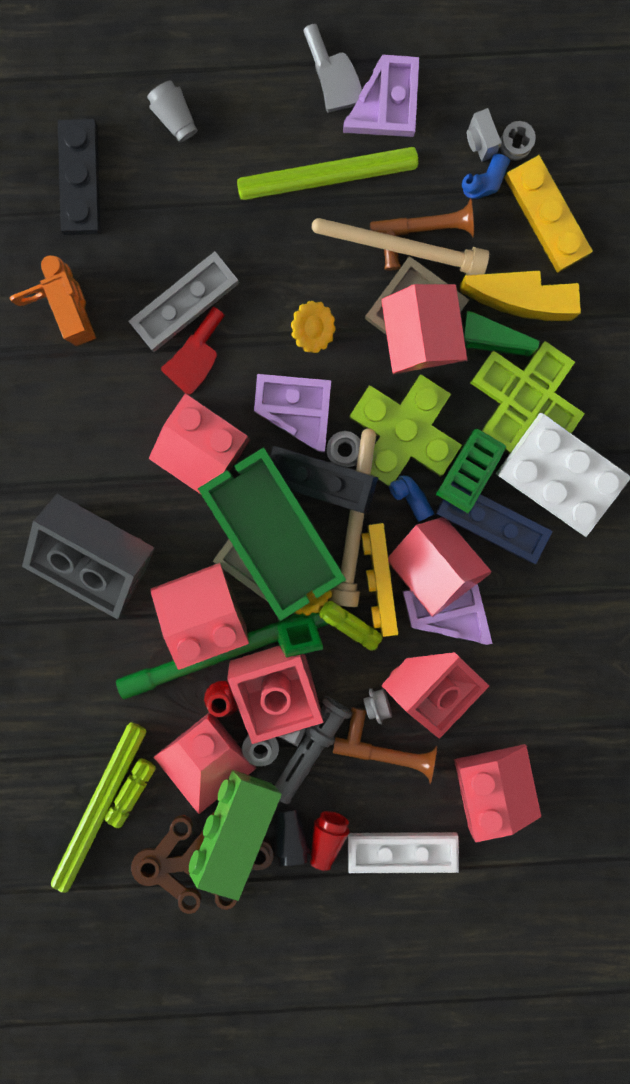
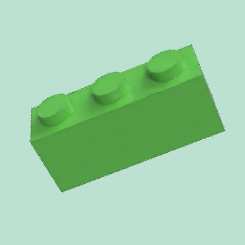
M235 770L231 771L229 779H225L222 782L218 792V806L214 815L211 814L207 818L203 830L204 840L200 850H196L193 853L189 863V875L197 889L239 901L282 795L272 783Z

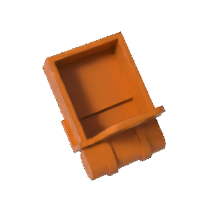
M51 255L44 257L41 261V269L45 279L41 280L39 285L12 295L10 297L11 302L17 306H24L47 297L63 339L75 346L96 339L85 310L86 300L79 283L73 278L70 267L59 257ZM33 293H38V294H36V295H34V296H31V297H28V298H24V297L27 296V295H30V294H33Z

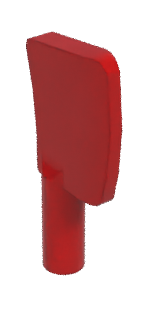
M212 307L198 329L188 338L183 347L161 368V371L188 395L193 394L205 380L217 357L216 351L205 344L225 316L215 307Z

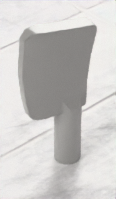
M317 24L308 25L303 31L315 61V68L320 79L327 113L354 107L362 88L351 61L345 53L329 57Z

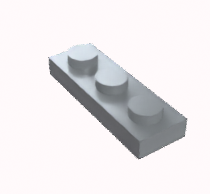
M214 251L131 318L129 323L150 349L155 352L236 287L239 281Z

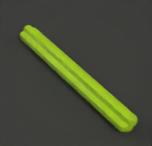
M408 147L240 177L237 179L239 196L242 200L415 170L418 167V154L415 147Z
M132 722L127 725L51 880V887L66 893L71 888L146 734V729L141 725Z

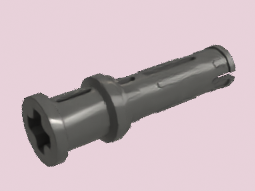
M324 696L321 708L323 723L306 728L305 738L274 785L282 793L279 800L282 803H291L293 796L323 749L334 744L336 741L334 735L343 721L350 719L352 715L348 708L333 698Z

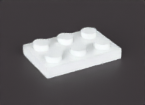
M539 413L496 472L499 477L585 537L588 536L630 480V476L543 413Z

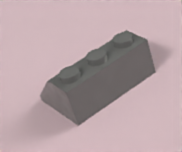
M56 494L33 520L22 567L110 616L119 619L147 569L154 547L80 507L77 503Z

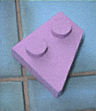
M382 55L373 70L370 80L362 89L353 110L346 117L343 133L414 137L419 57Z
M257 374L254 412L316 451L325 453L331 380Z
M478 584L434 617L429 614L410 589L402 591L412 628L471 640L481 644H492Z

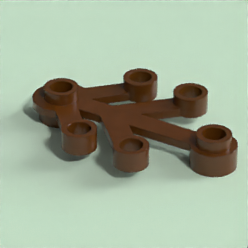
M179 815L173 819L169 832L155 849L146 848L135 855L131 864V872L134 879L141 885H160L178 900V906L182 912L192 914L200 907L202 900L200 892L195 888H187L171 873L184 871L186 874H190V859L196 850H200L204 836L202 830L183 855L168 857L178 841L187 839L193 830L191 818L186 815ZM184 822L188 826V831L179 833L175 828V824ZM264 838L259 849L265 853L266 858L262 861L255 860L252 867L254 870L266 869L273 861L274 847L267 838ZM151 863L155 866L156 871L151 874L146 873L143 865ZM213 894L217 906L221 909H231L237 902V900L233 899L228 902L223 901L220 895ZM188 895L193 896L197 903L192 906L187 905L183 898Z

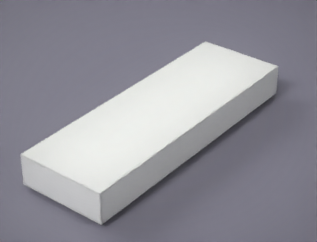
M457 832L349 833L348 872L459 873Z

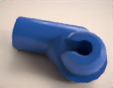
M494 154L486 173L475 174L474 176L471 173L467 174L462 180V188L466 197L476 200L495 194L501 186L510 159L502 154Z
M399 476L398 480L391 482L389 489L392 496L397 500L405 497L418 522L434 515L424 492L410 476Z

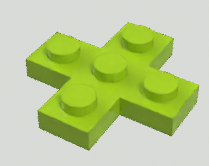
M544 341L522 371L493 350L471 381L472 385L500 403L482 432L503 443L506 446L505 452L508 454L512 452L539 413H543L565 430L572 433L585 413L554 392L575 361Z
M420 374L400 405L369 385L349 418L366 429H373L379 437L374 447L370 475L379 477V481L390 486L392 481H396L411 457L438 476H443L462 446L432 426V423L451 395L449 392Z

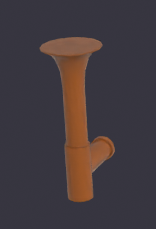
M471 198L463 209L449 214L370 222V229L372 231L393 236L457 228L469 232L472 238H474V217ZM384 249V270L393 271L400 269L399 254Z
M351 707L352 715L347 739L335 738L334 754L413 768L425 774L431 784L437 746L431 752L415 754L372 746V744L361 742L367 712L366 709Z

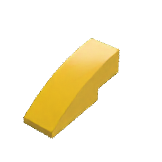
M540 271L467 275L460 284V292L477 302L498 311L523 318L545 321H572L581 313L579 283L541 286Z

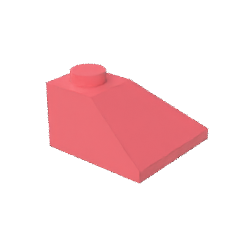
M455 652L406 658L381 685L409 715L439 739L489 687Z
M210 712L154 756V759L198 814L218 800L220 786L225 779H229L232 770L249 775L256 769V766L246 760L240 746L217 717L213 716Z

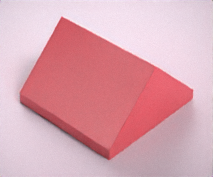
M414 284L381 299L393 374L468 361L455 284Z
M442 517L416 525L388 557L389 565L432 617L492 572L452 524Z

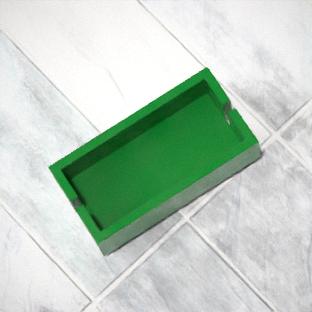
M263 447L234 465L240 476L234 479L233 475L226 470L199 487L198 490L281 621L310 603L307 593L311 590L315 597L318 598L344 582L346 578Z

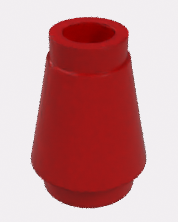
M217 681L208 687L205 692L204 702L206 708L213 716L228 717L238 710L228 681ZM214 699H223L226 702V708H219V705L214 704Z
M324 811L314 821L310 864L316 869L323 871L331 869L350 833L348 828L349 821L341 814Z

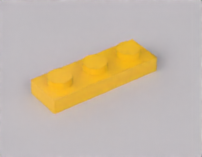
M540 155L507 172L504 178L557 273L584 259L593 252Z
M384 524L367 525L368 533H361L364 555H371L373 568L366 570L369 592L376 591L377 606L371 607L374 629L380 628L383 637L398 635Z

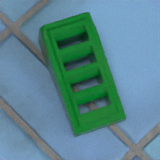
M467 311L463 316L462 327L466 348L491 352L494 350L499 353L528 357L539 348L538 340L474 312Z
M474 429L436 495L464 512L469 513L500 461L506 446L481 430ZM466 458H469L470 460L484 467V470L478 467L477 465L471 463L470 461L466 460ZM460 470L468 476L474 478L475 480H477V483L469 479L468 477L464 476L463 474L459 473L458 471ZM455 482L456 484L470 491L471 494H465L464 492L452 486L451 483Z

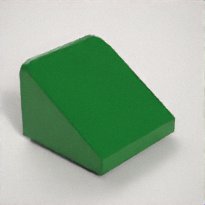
M313 617L277 625L278 642L286 658L323 650V644Z

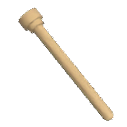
M317 218L312 222V230L317 234L460 267V271L465 272L466 276L485 274L488 265L489 250L473 247L472 250L465 249L464 252L326 219Z
M367 428L363 430L359 446L356 470L366 474L371 473L376 440V433L373 429ZM351 509L341 572L346 580L331 589L333 594L329 601H333L340 606L358 607L360 591L357 590V583H354L364 513Z

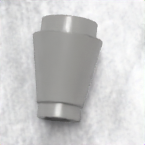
M171 80L160 84L148 94L147 98L151 103L149 108L169 131L176 136L179 142L189 139L198 131L194 125L181 88L175 87Z

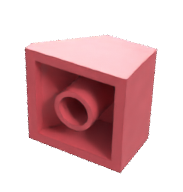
M185 393L165 422L149 459L200 493L199 487L226 470H231L250 442V438Z
M221 563L151 588V595L163 637L178 670L249 644L246 624Z
M276 646L230 661L227 680L252 744L323 723L312 674L305 654L286 658L281 647Z
M525 744L454 759L468 828L475 842L513 835L541 818L529 755Z

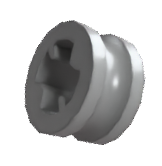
M515 121L509 124L500 139L502 154L514 161L527 157L536 139L532 126L523 121ZM516 134L523 136V144L520 145L519 149L512 146V138Z

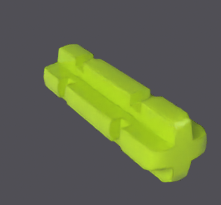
M333 601L325 602L319 612L320 618L336 627L339 631L356 642L361 643L369 650L377 649L378 644L382 642L383 637L381 633Z
M143 758L137 761L131 771L133 775H129L115 798L114 804H112L105 815L104 820L115 828L122 827L129 815L128 812H131L146 787L145 781L148 782L156 770V766Z

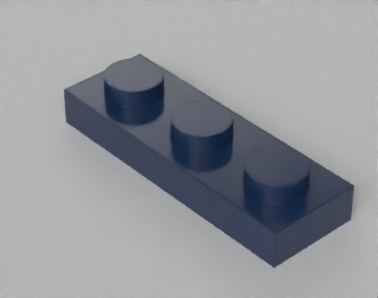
M455 482L451 483L452 486L464 492L465 494H471L470 491L466 490L465 488L461 487ZM481 494L469 513L464 512L444 499L436 512V515L532 564L537 563L553 532Z

